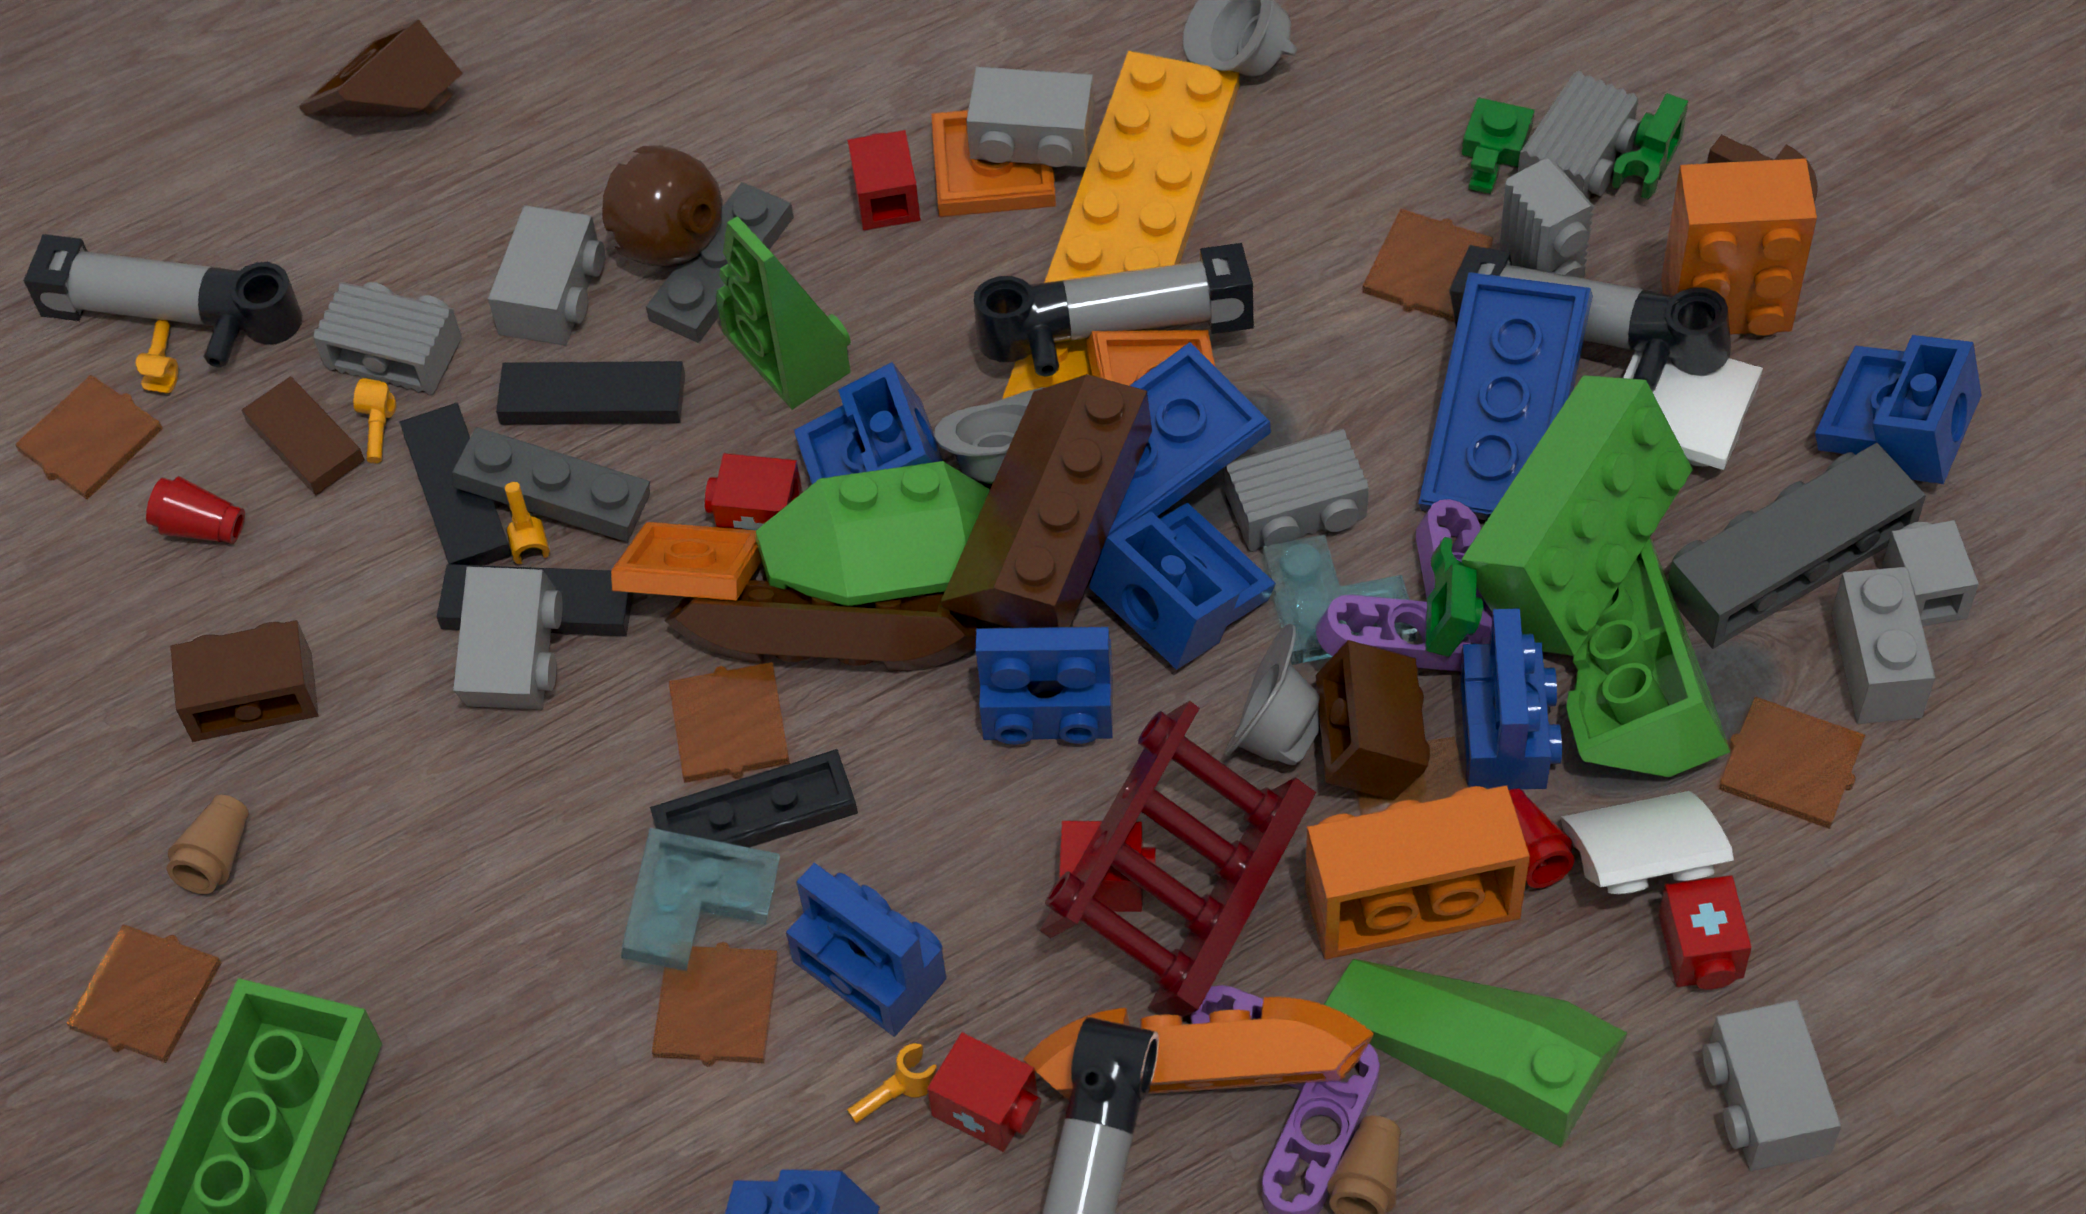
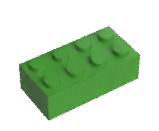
M1583 375L1461 559L1465 567L1477 569L1476 586L1491 612L1493 613V609H1520L1522 634H1533L1534 643L1542 642V651L1575 656L1693 470L1647 381Z
M238 978L135 1214H313L382 1046V1042L366 1010Z

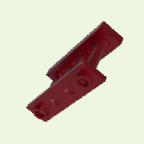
M1190 700L1167 715L1159 711L1142 731L1138 739V744L1144 747L1142 753L1073 873L1068 871L1063 874L1048 894L1045 905L1051 911L1039 930L1047 937L1052 938L1077 925L1079 921L1155 974L1154 982L1160 987L1148 1007L1158 1015H1178L1181 1017L1199 1010L1316 794L1313 789L1296 777L1272 790L1265 787L1260 791L1185 737L1187 730L1200 709ZM1171 759L1245 812L1243 819L1249 825L1240 841L1236 840L1231 844L1154 789ZM1141 812L1216 865L1214 873L1220 878L1210 895L1206 894L1200 897L1124 843ZM1110 866L1186 919L1184 926L1190 932L1180 950L1175 949L1170 952L1093 897Z

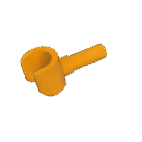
M166 320L156 321L148 353H141L136 357L137 371L144 375L141 381L144 390L171 393L177 383L178 363L174 358L165 357L170 323Z
M361 378L355 387L353 407L357 413L370 415L368 420L366 460L370 463H380L382 461L386 418H391L394 415L397 402L385 382Z
M517 482L508 483L505 486V492L512 512L513 522L507 527V536L514 562L519 565L523 564L520 553L528 548L542 549L543 557L547 558L550 550L543 522L539 518L530 516L520 484Z
M912 1043L903 1047L896 1058L895 1074L885 1080L880 1087L847 1109L855 1123H858L892 1098L895 1099L901 1094L914 1098L928 1094L927 1088L936 1075L937 1064L930 1066L921 1073H913L908 1070L915 1067L922 1059L923 1045Z

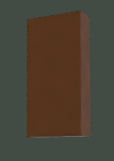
M291 376L241 410L246 422L315 495L365 461L359 446Z

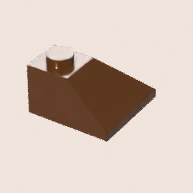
M417 19L377 36L298 107L305 116L404 117L420 110L429 115L453 96V92L448 87L463 73L420 20Z

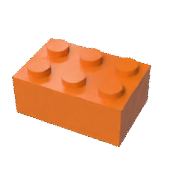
M1806 158L1680 165L1661 276L1663 293L1676 295L1682 290L1693 287L1708 288L1718 292L1725 299L1728 306L1730 334L1753 333L1765 336L1777 332L1792 331L1817 220Z
M1507 785L1491 789L1481 786L1468 787L1457 791L1448 798L1424 803L1416 800H1405L1392 804L1384 811L1356 817L1351 814H1337L1325 818L1317 825L1307 826L1305 892L1324 960L1521 919L1530 856Z

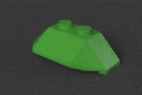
M944 461L820 478L756 530L755 540L769 586L784 590L789 586L805 595L845 606L944 592L990 489Z

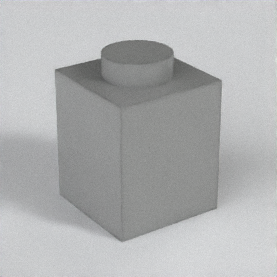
M1955 520L1935 524L1915 522L1900 530L1892 531L1882 567L1885 569L1908 566L1922 626L1967 619L1979 583Z

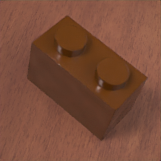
M297 620L285 623L267 622L257 626L255 629L225 635H202L190 642L170 645L176 711L192 742L319 717L312 653Z
M1347 640L1316 674L1317 693L1320 697L1318 706L1325 780L1329 784L1395 800L1416 778H1419L1425 772L1430 758V746L1425 740L1422 714L1424 695L1419 687L1416 658Z

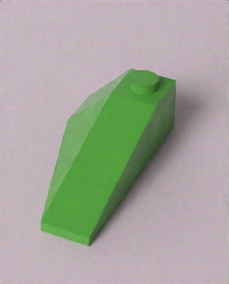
M738 216L728 221L723 246V254L728 264L721 267L719 277L725 285L716 292V302L723 334L792 410L851 373L847 346L851 344L849 334L842 322L834 314L827 316L773 253Z
M1650 537L1629 569L1625 579L1621 582L1601 613L1596 625L1591 629L1573 657V663L1578 671L1575 690L1568 692L1566 710L1578 752L1584 762L1671 777L1730 753V749L1714 701Z
M1352 959L1324 1005L1354 1018L1374 1033L1369 1042L1371 1046L1561 1148L1627 1037V1032L1566 1000L1358 959Z

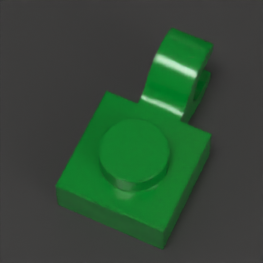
M1666 93L1655 115L1648 112L1645 113L1634 142V146L1641 149L1625 153L1616 160L1612 187L1619 189L1626 177L1636 175L1644 179L1641 197L1649 199L1654 195L1657 190L1658 180H1661L1682 140L1688 100Z
M1477 98L1462 146V155L1473 157L1471 169L1474 170L1468 189L1492 194L1501 164L1519 167L1520 152L1528 142L1533 127L1535 109Z
M1444 537L1431 556V567L1435 575V588L1427 597L1425 651L1450 657L1466 635L1471 636L1476 632L1482 617L1483 601L1480 597H1476L1477 569L1465 567L1463 562L1458 561L1452 554V539Z

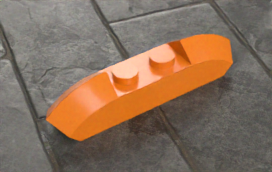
M1263 997L1261 1019L1251 1020V1012L1247 1010L1215 1011L1209 1014V1023L1182 1025V1017L1178 1015H1154L1140 1019L1141 1028L1157 1031L1159 1036L1157 1062L1148 1094L1340 1081L1344 1079L1360 1060L1374 1035L1366 1026L1341 1011L1317 1002L1291 997ZM1126 1007L1097 1012L1063 1026L1041 1041L1023 1060L1028 1065L1034 1067V1070L1053 1088L1070 1100L1073 1088L1071 1081L1073 1054L1086 1017H1092L1130 1026Z

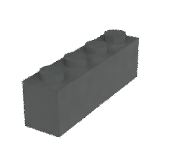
M1878 443L1873 444L1856 455L1853 452L1843 454L1820 476L1806 484L1802 481L1791 484L1778 495L1773 503L1755 513L1753 511H1745L1732 519L1721 533L1705 542L1696 540L1684 546L1671 562L1668 584L1678 610L1707 644L1714 649L1888 546L1892 531L1900 530L1909 524L1919 521L1926 495Z

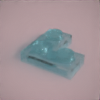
M1325 535L1263 546V561L1267 576L1276 583L1272 594L1281 627L1284 628L1288 623L1296 626V637L1290 657L1292 665L1333 657L1319 644L1316 636V624L1335 598L1341 595H1360L1409 600L1402 575L1339 586ZM1339 621V623L1347 625L1346 621ZM1403 622L1395 623L1394 627L1401 639L1407 643L1417 641V629ZM1351 631L1352 635L1357 636L1359 634L1358 632Z
M650 828L622 944L621 958L687 971L700 911L766 924L780 854Z

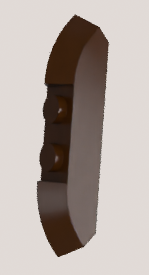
M749 580L737 601L684 597L664 620L673 629L697 645L714 653L741 661L763 663L764 654L775 655L778 659L787 662L804 661L811 657L838 658L840 662L853 666L866 665L873 661H884L888 671L925 669L957 659L976 648V629H982L978 618L942 608L940 601L944 592L845 606L805 595L789 586L784 590L769 586L768 581Z

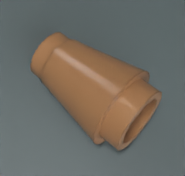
M228 795L214 796L211 803L206 806L168 849L170 861L167 865V873L176 884L197 894H210L218 885L228 881L245 821L249 816L246 806L236 798Z
M1375 1115L1364 1117L1361 1120L1359 1129L1355 1132L1327 1183V1190L1331 1196L1330 1207L1336 1214H1386L1395 1207L1401 1129L1392 1120Z

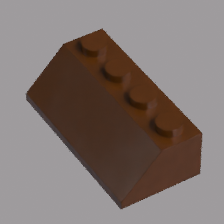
M1086 374L1033 392L940 601L942 608L1009 628H1060L1070 626L1152 433L1146 390Z

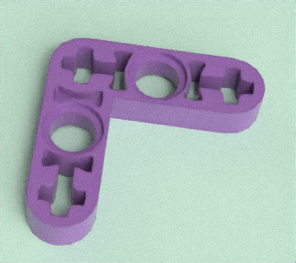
M1447 499L1439 500L1432 504L1416 528V542L1426 598L1435 588V575L1431 567V556L1443 538L1457 537L1452 546V554L1458 561L1462 562V557L1481 530L1477 516L1469 507L1461 502ZM1476 586V597H1480L1483 601L1480 624L1473 635H1466L1450 657L1425 651L1427 602L1341 595L1332 600L1316 624V636L1319 644L1331 656L1347 640L1416 658L1417 668L1460 671L1463 644H1489L1493 613ZM1339 621H1346L1347 625L1341 624ZM1403 622L1415 627L1422 637L1423 644L1414 645L1401 639L1394 627L1395 623ZM1351 631L1358 632L1359 634L1357 636L1352 635Z
M1225 985L1212 986L1199 1010L1191 1013V1024L1209 1023L1208 1015L1223 1009L1247 1010L1251 1012V1020L1261 1019L1263 999L1234 987ZM1368 1044L1362 1057L1357 1062L1360 1064L1359 1075H1353L1348 1083L1326 1081L1286 1084L1302 1092L1264 1171L1262 1199L1264 1208L1269 1214H1319L1329 1195L1327 1183L1355 1132L1359 1129L1360 1122L1364 1118L1377 1089L1380 1064L1378 1055L1370 1044ZM1312 1116H1329L1338 1123L1341 1134L1330 1144H1313L1301 1132L1304 1122ZM1299 1158L1310 1164L1305 1177V1193L1309 1196L1298 1194L1293 1202H1288L1282 1199V1186L1278 1183L1282 1185H1290L1299 1169Z

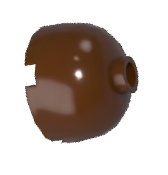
M661 145L641 146L632 151L639 154L632 157L627 165L619 163L610 174L603 194L602 220L605 230L614 233L615 240L620 246L614 247L620 255L635 262L650 266L682 265L701 254L717 234L722 220L723 205L718 182L702 161L682 151Z

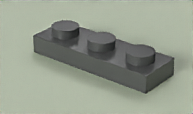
M741 182L722 207V220L714 239L701 254L682 265H677L647 304L646 310L649 321L700 343L719 318L716 292L725 285L719 277L721 267L728 264L723 254L727 222L738 216L770 250L794 218L792 204Z
M479 427L474 429L452 472L454 488L508 505L505 486L510 482H517L520 484L527 511L628 542L650 496V481Z

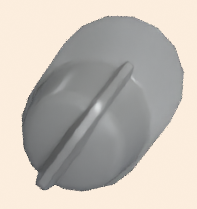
M1198 0L1187 18L1183 32V49L1190 61L1195 64L1211 66L1215 70L1239 72L1250 77L1265 74L1275 65L1281 55L1295 56L1298 50L1289 40L1291 34L1290 17L1287 11L1274 0Z
M1046 387L1025 391L990 404L958 410L944 417L935 426L934 439L941 448L955 454L963 474L981 485L993 484L1033 392Z
M1288 623L1282 628L1263 657L1252 682L1239 726L1228 743L1224 755L1229 756L1237 747H1240L1267 760H1278L1287 765H1296L1304 758L1320 728L1318 706L1320 697L1317 691L1289 663L1296 637L1295 625Z

